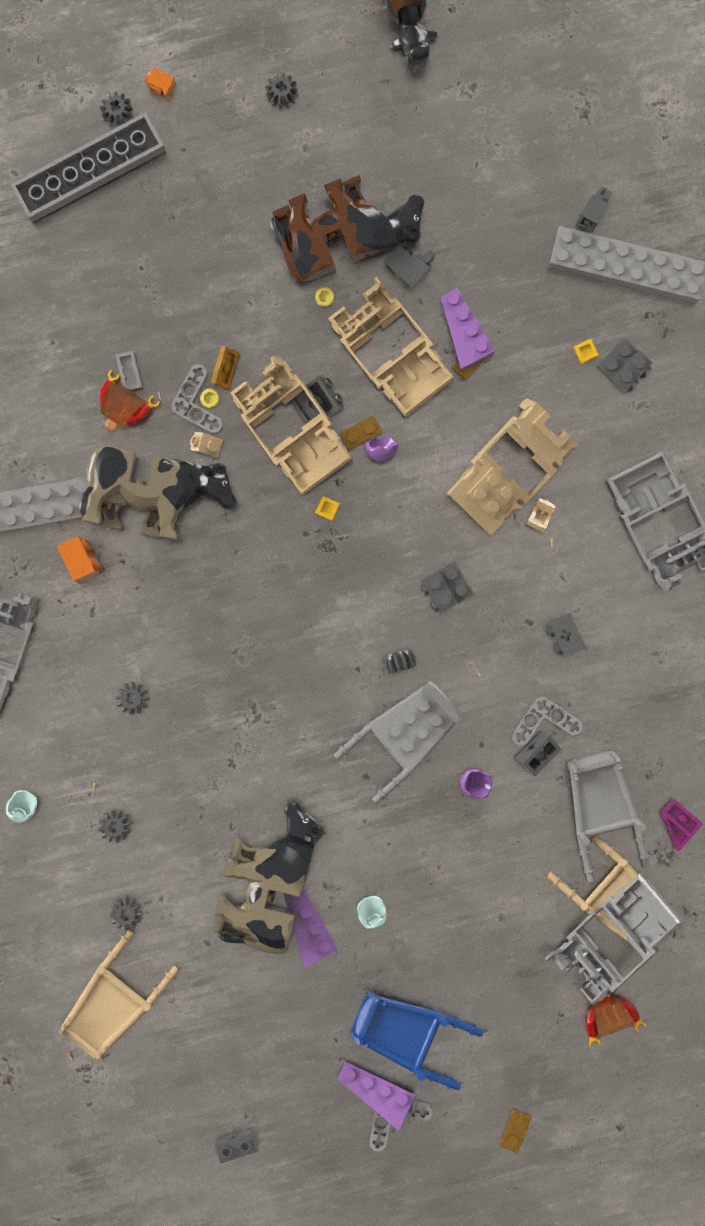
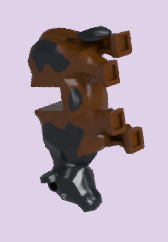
M384 0L389 16L398 25L401 24L402 26L400 38L391 43V48L403 47L407 58L413 59L416 62L427 59L430 53L429 40L437 38L438 35L436 31H428L420 23V19H422L427 6L426 0Z
M358 175L343 183L341 179H337L324 185V189L329 195V200L334 206L333 210L323 213L316 219L309 218L308 214H306L308 200L306 195L302 194L288 200L291 209L287 205L273 211L274 217L271 218L270 224L274 234L282 243L285 262L292 276L300 282H309L336 271L326 242L334 243L340 239V236H343L354 263L365 257L376 255L401 242L404 244L416 243L421 237L420 228L422 210L425 204L424 199L420 195L414 194L409 197L404 205L389 214L385 210L365 201L359 191L361 178Z

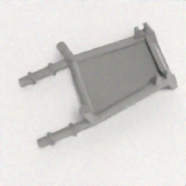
M430 681L365 725L357 734L354 733V737L344 746H339V750L333 756L338 761L344 755L347 756V752L356 744L362 743V739L370 732L374 734L403 768L397 777L391 778L392 781L381 791L378 790V794L371 799L377 805L381 800H385L386 796L397 786H401L400 783L414 772L450 729L463 717L447 696Z
M614 751L590 754L567 762V767L571 774L576 832L580 847L579 855L582 856L585 869L583 873L586 874L587 882L595 881L593 874L595 870L592 868L589 856L591 852L587 848V845L590 843L588 837L634 826L635 841L638 843L639 859L642 861L643 868L650 867V854L647 853L646 836L643 835L646 825L639 818L622 771V766L620 765L621 760Z

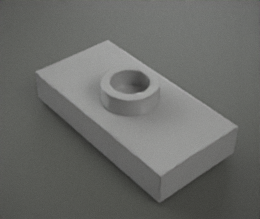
M134 350L116 354L115 358L124 393L143 388Z

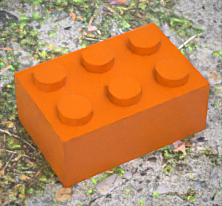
M76 536L57 546L74 582L82 584L102 574L100 571L102 569L98 558L93 557L91 553L94 549L90 541Z

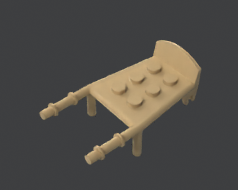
M599 835L589 837L592 840L591 843L594 842L606 853V856L609 855L618 864L585 901L575 893V889L572 890L561 880V877L558 878L552 871L547 875L553 886L556 885L568 896L567 899L570 898L588 914L595 911L608 897H615L619 890L623 887L625 888L638 876V873L630 866L627 860L620 856L613 849V846L610 847L602 840ZM603 910L594 917L628 941L629 938L625 933L615 926Z
M128 930L123 937L121 936L122 939L111 952H108L109 955L97 968L59 1029L60 1033L71 1039L95 1061L150 1010V1007L160 995H163L162 992L172 980H175L174 977L180 971L173 966L168 973L166 972L164 979L156 988H153V993L146 1001L108 971L107 968L115 959H118L117 956L124 947L130 944L129 941L135 935L131 930Z

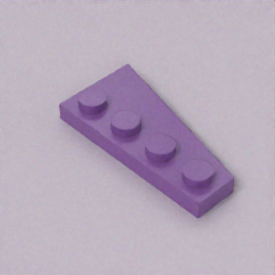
M458 288L441 296V302L462 372L494 354L495 350Z
M304 890L300 897L284 893L288 910L299 912L294 933L305 969L335 952L338 948L306 891Z
M345 1061L338 1080L400 1131L415 1098V1094Z

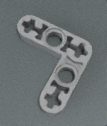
M196 364L190 369L171 405L172 410L176 415L209 433L217 434L223 427L221 419L193 404L207 378L206 368L203 365ZM202 369L201 372L204 375L202 377L198 376L196 382H198L199 385L197 386L194 382L189 381V379L192 378V380H194L196 376L194 371ZM187 385L194 386L195 392L192 395L184 393V388ZM181 402H184L183 406L189 409V406L193 407L189 411L188 417L185 416L187 414L186 411H177V403L181 404ZM194 411H201L203 417L199 421H194L192 413ZM206 415H209L210 417L207 419L211 422L217 420L219 427L212 430L210 429V424L206 422L205 426L201 424L205 421Z
M538 697L533 701L513 731L512 740L519 746L528 743L544 717L571 735H578L582 731L583 725L578 718L548 698ZM545 700V705L548 708H551V705L554 706L549 716L545 715L548 712L543 708L541 710L538 709V701L542 702ZM559 710L563 713L561 721L553 719L554 711ZM530 715L534 716L537 720L536 724L532 727L526 724V718ZM567 715L570 717L568 719L569 722H577V731L573 730L571 732V727L566 723L564 727L561 725L566 721ZM522 724L525 728L532 730L530 734L527 731L525 732L524 737L526 739L524 741H516V733L521 734L524 730L520 728Z
M413 1100L406 1118L427 1121L432 1116V1108L426 1102ZM413 1104H415L416 1109L422 1110L423 1107H426V1111H429V1113H425L424 1116H421L420 1112L415 1111V1115H412ZM375 1111L370 1135V1147L374 1151L380 1152L386 1148L391 1124L388 1122L386 1127L379 1128L376 1122L379 1118L383 1117ZM378 1132L381 1133V1141L384 1142L379 1147L375 1146V1142H373V1140H377Z

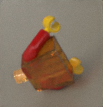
M113 370L109 371V380L105 381L99 392V401L102 407L100 412L107 417L104 427L110 431H113L117 424L124 427L125 425H133L142 421L152 411L151 408H157L160 403L158 401L155 405L151 404L150 401L154 398V396H151L148 404H145L146 401L118 383L120 381L119 373L116 378L111 377L114 373Z
M607 995L601 1002L592 1005L593 1008L589 1010L586 1022L589 1036L588 1042L591 1048L592 1041H598L600 1047L601 1042L599 1038L631 1026L639 1032L637 1029L639 1024L646 1028V1024L640 1019L636 1007L618 995L611 997Z

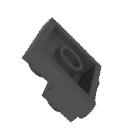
M624 338L597 367L626 392L628 389L632 391L639 384L637 379L641 375L645 377L652 370L650 366L653 362Z
M321 375L309 382L306 387L329 418L344 407L342 405L343 398L339 393H334L332 390V381L328 377ZM302 391L291 400L305 424L320 414L305 391Z
M455 561L421 581L423 585L420 586L426 596L428 594L431 596L433 601L430 603L436 612L440 611V613L445 612L474 594Z

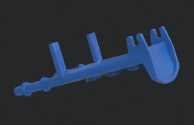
M368 991L356 1015L350 1036L357 1044H362L366 1048H370L410 1070L416 1075L418 1080L423 1081L425 1078H428L430 1082L435 1081L447 1086V1089L453 1088L459 1091L461 1083L454 1081L453 1078L449 1079L436 1074L434 1070L431 1072L421 1068L440 1024L443 1027H446L448 1024L452 1025V1028L455 1029L457 1027L469 1032L471 1036L474 1034L482 1037L484 1030L477 1028L475 1024L470 1025L460 1021L458 1017L453 1018L437 1011L378 996L373 991Z

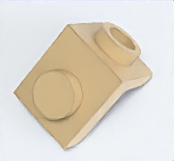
M195 432L191 438L190 450L218 458L223 440L205 433Z
M539 498L528 519L527 525L544 533L556 509V505L548 500Z

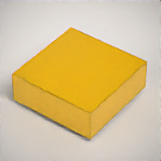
M592 339L573 347L581 364L599 357Z
M323 496L315 514L333 521L340 503Z

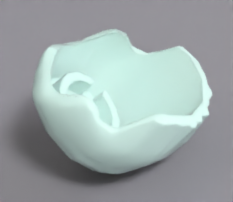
M16 791L7 802L6 815L15 823L27 822L36 812L37 798L28 791Z
M369 896L363 898L358 903L359 920L365 928L374 930L385 924L387 909L382 899L377 896Z

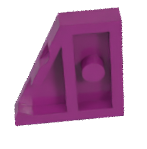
M674 798L661 811L674 847L679 852L703 823Z

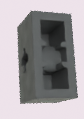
M571 613L547 622L549 625L546 627L550 637H554L557 642L554 646L558 655L562 654L563 657H566L586 648ZM563 630L565 633H569L568 641L560 637L563 634Z
M541 731L515 757V760L528 773L536 776L562 749L549 735Z
M253 1128L218 1139L215 1142L220 1164L258 1152V1144Z

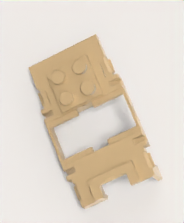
M378 276L374 278L375 284L362 293V296L367 301L365 305L352 315L343 306L330 316L328 320L335 332L341 335V343L345 345L348 352L371 381L376 384L379 390L383 388V392L389 400H393L402 414L407 417L455 380V378L442 363V359L437 352L432 350L434 347L433 343L396 297L392 299L389 296L390 293L386 290ZM404 313L421 336L401 350L403 354L396 360L392 361L390 359L370 374L354 352L373 338L370 333L379 326L383 329Z
M281 356L271 357L272 363L262 372L264 376H270L255 389L251 387L249 382H244L230 394L239 410L243 411L242 419L276 466H282L281 469L287 478L291 479L301 495H305L353 458L340 441V437L335 430H332L333 423L328 420V416L304 382L299 379V375L291 373V368ZM302 391H305L320 414L301 427L303 431L294 438L289 436L270 451L255 427L275 413L272 408L280 402H283L285 405Z
M528 398L519 405L523 409L520 413L521 415L518 418L513 416L471 460L473 466L469 467L447 492L489 535H492L512 515L514 509H522L520 505L522 503L526 504L557 472L556 467H562L563 464L561 462L564 460L563 458H566L572 451V448L574 449L578 445L564 430H560V434L556 436L544 424L551 417L550 414L537 402ZM506 432L523 449L527 446L535 454L532 458L547 472L528 494L513 479L508 481L502 476L501 473L504 470L487 454L490 448Z

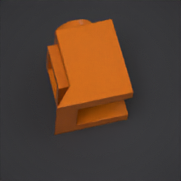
M153 68L152 72L147 73L144 81L148 84L150 91L161 96L164 94L166 101L176 83L173 76L156 68Z

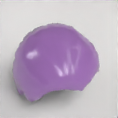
M385 436L381 440H378L377 437H372L366 442L365 448L371 459L385 462L394 455L398 448V443L389 436Z
M479 769L467 770L460 779L461 790L471 798L484 799L488 797L491 791L492 777L490 774Z

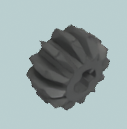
M282 72L281 77L278 78V75L274 74L275 80L269 78L268 83L270 85L265 86V89L269 91L266 96L267 98L272 97L271 103L273 104L278 100L279 106H282V101L289 105V99L295 100L294 94L298 93V89L295 88L297 83L296 81H291V75L285 78V73ZM281 86L284 87L283 92H279Z
M117 91L114 92L113 97L107 93L108 100H101L104 104L100 106V110L103 111L102 117L107 118L109 124L113 120L115 125L119 124V120L125 123L124 117L130 118L131 114L128 111L133 110V107L129 105L130 99H125L124 93L118 97ZM117 105H119L120 109L118 111L117 109L116 111H114L113 107L115 106L117 108Z
M409 648L386 655L383 658L385 669L390 674L415 667L416 665L415 654Z
M131 682L130 688L125 683L123 687L126 691L118 689L122 696H116L115 699L122 700L117 706L121 707L124 705L123 713L129 708V714L133 715L134 708L137 713L141 712L139 706L146 708L142 701H148L149 698L142 697V695L147 693V690L140 692L141 684L135 689V682ZM130 693H132V695H136L137 697L134 699V704H132V702H128V698H130Z
M111 810L110 816L106 813L103 815L106 821L99 820V823L104 825V827H100L98 830H105L106 833L102 834L101 837L105 838L109 835L108 842H111L114 837L115 842L119 843V836L123 840L127 838L123 832H131L130 829L125 828L130 826L131 822H124L128 816L125 815L121 818L122 811H118L115 816L114 810ZM113 822L119 824V828L116 830V832L114 831V829L110 828Z
M125 897L123 903L120 900L116 901L118 907L115 905L111 906V909L115 912L110 913L109 916L116 917L111 923L119 922L117 929L124 925V930L128 931L129 925L134 929L136 928L134 922H141V919L136 916H142L143 912L136 911L141 906L138 904L134 907V899L128 904V898ZM123 910L130 912L129 919L127 917L123 918Z

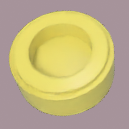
M327 287L320 288L315 295L317 304L321 307L331 306L334 302L333 291Z
M206 389L201 393L200 401L204 407L211 409L219 404L220 397L214 389Z

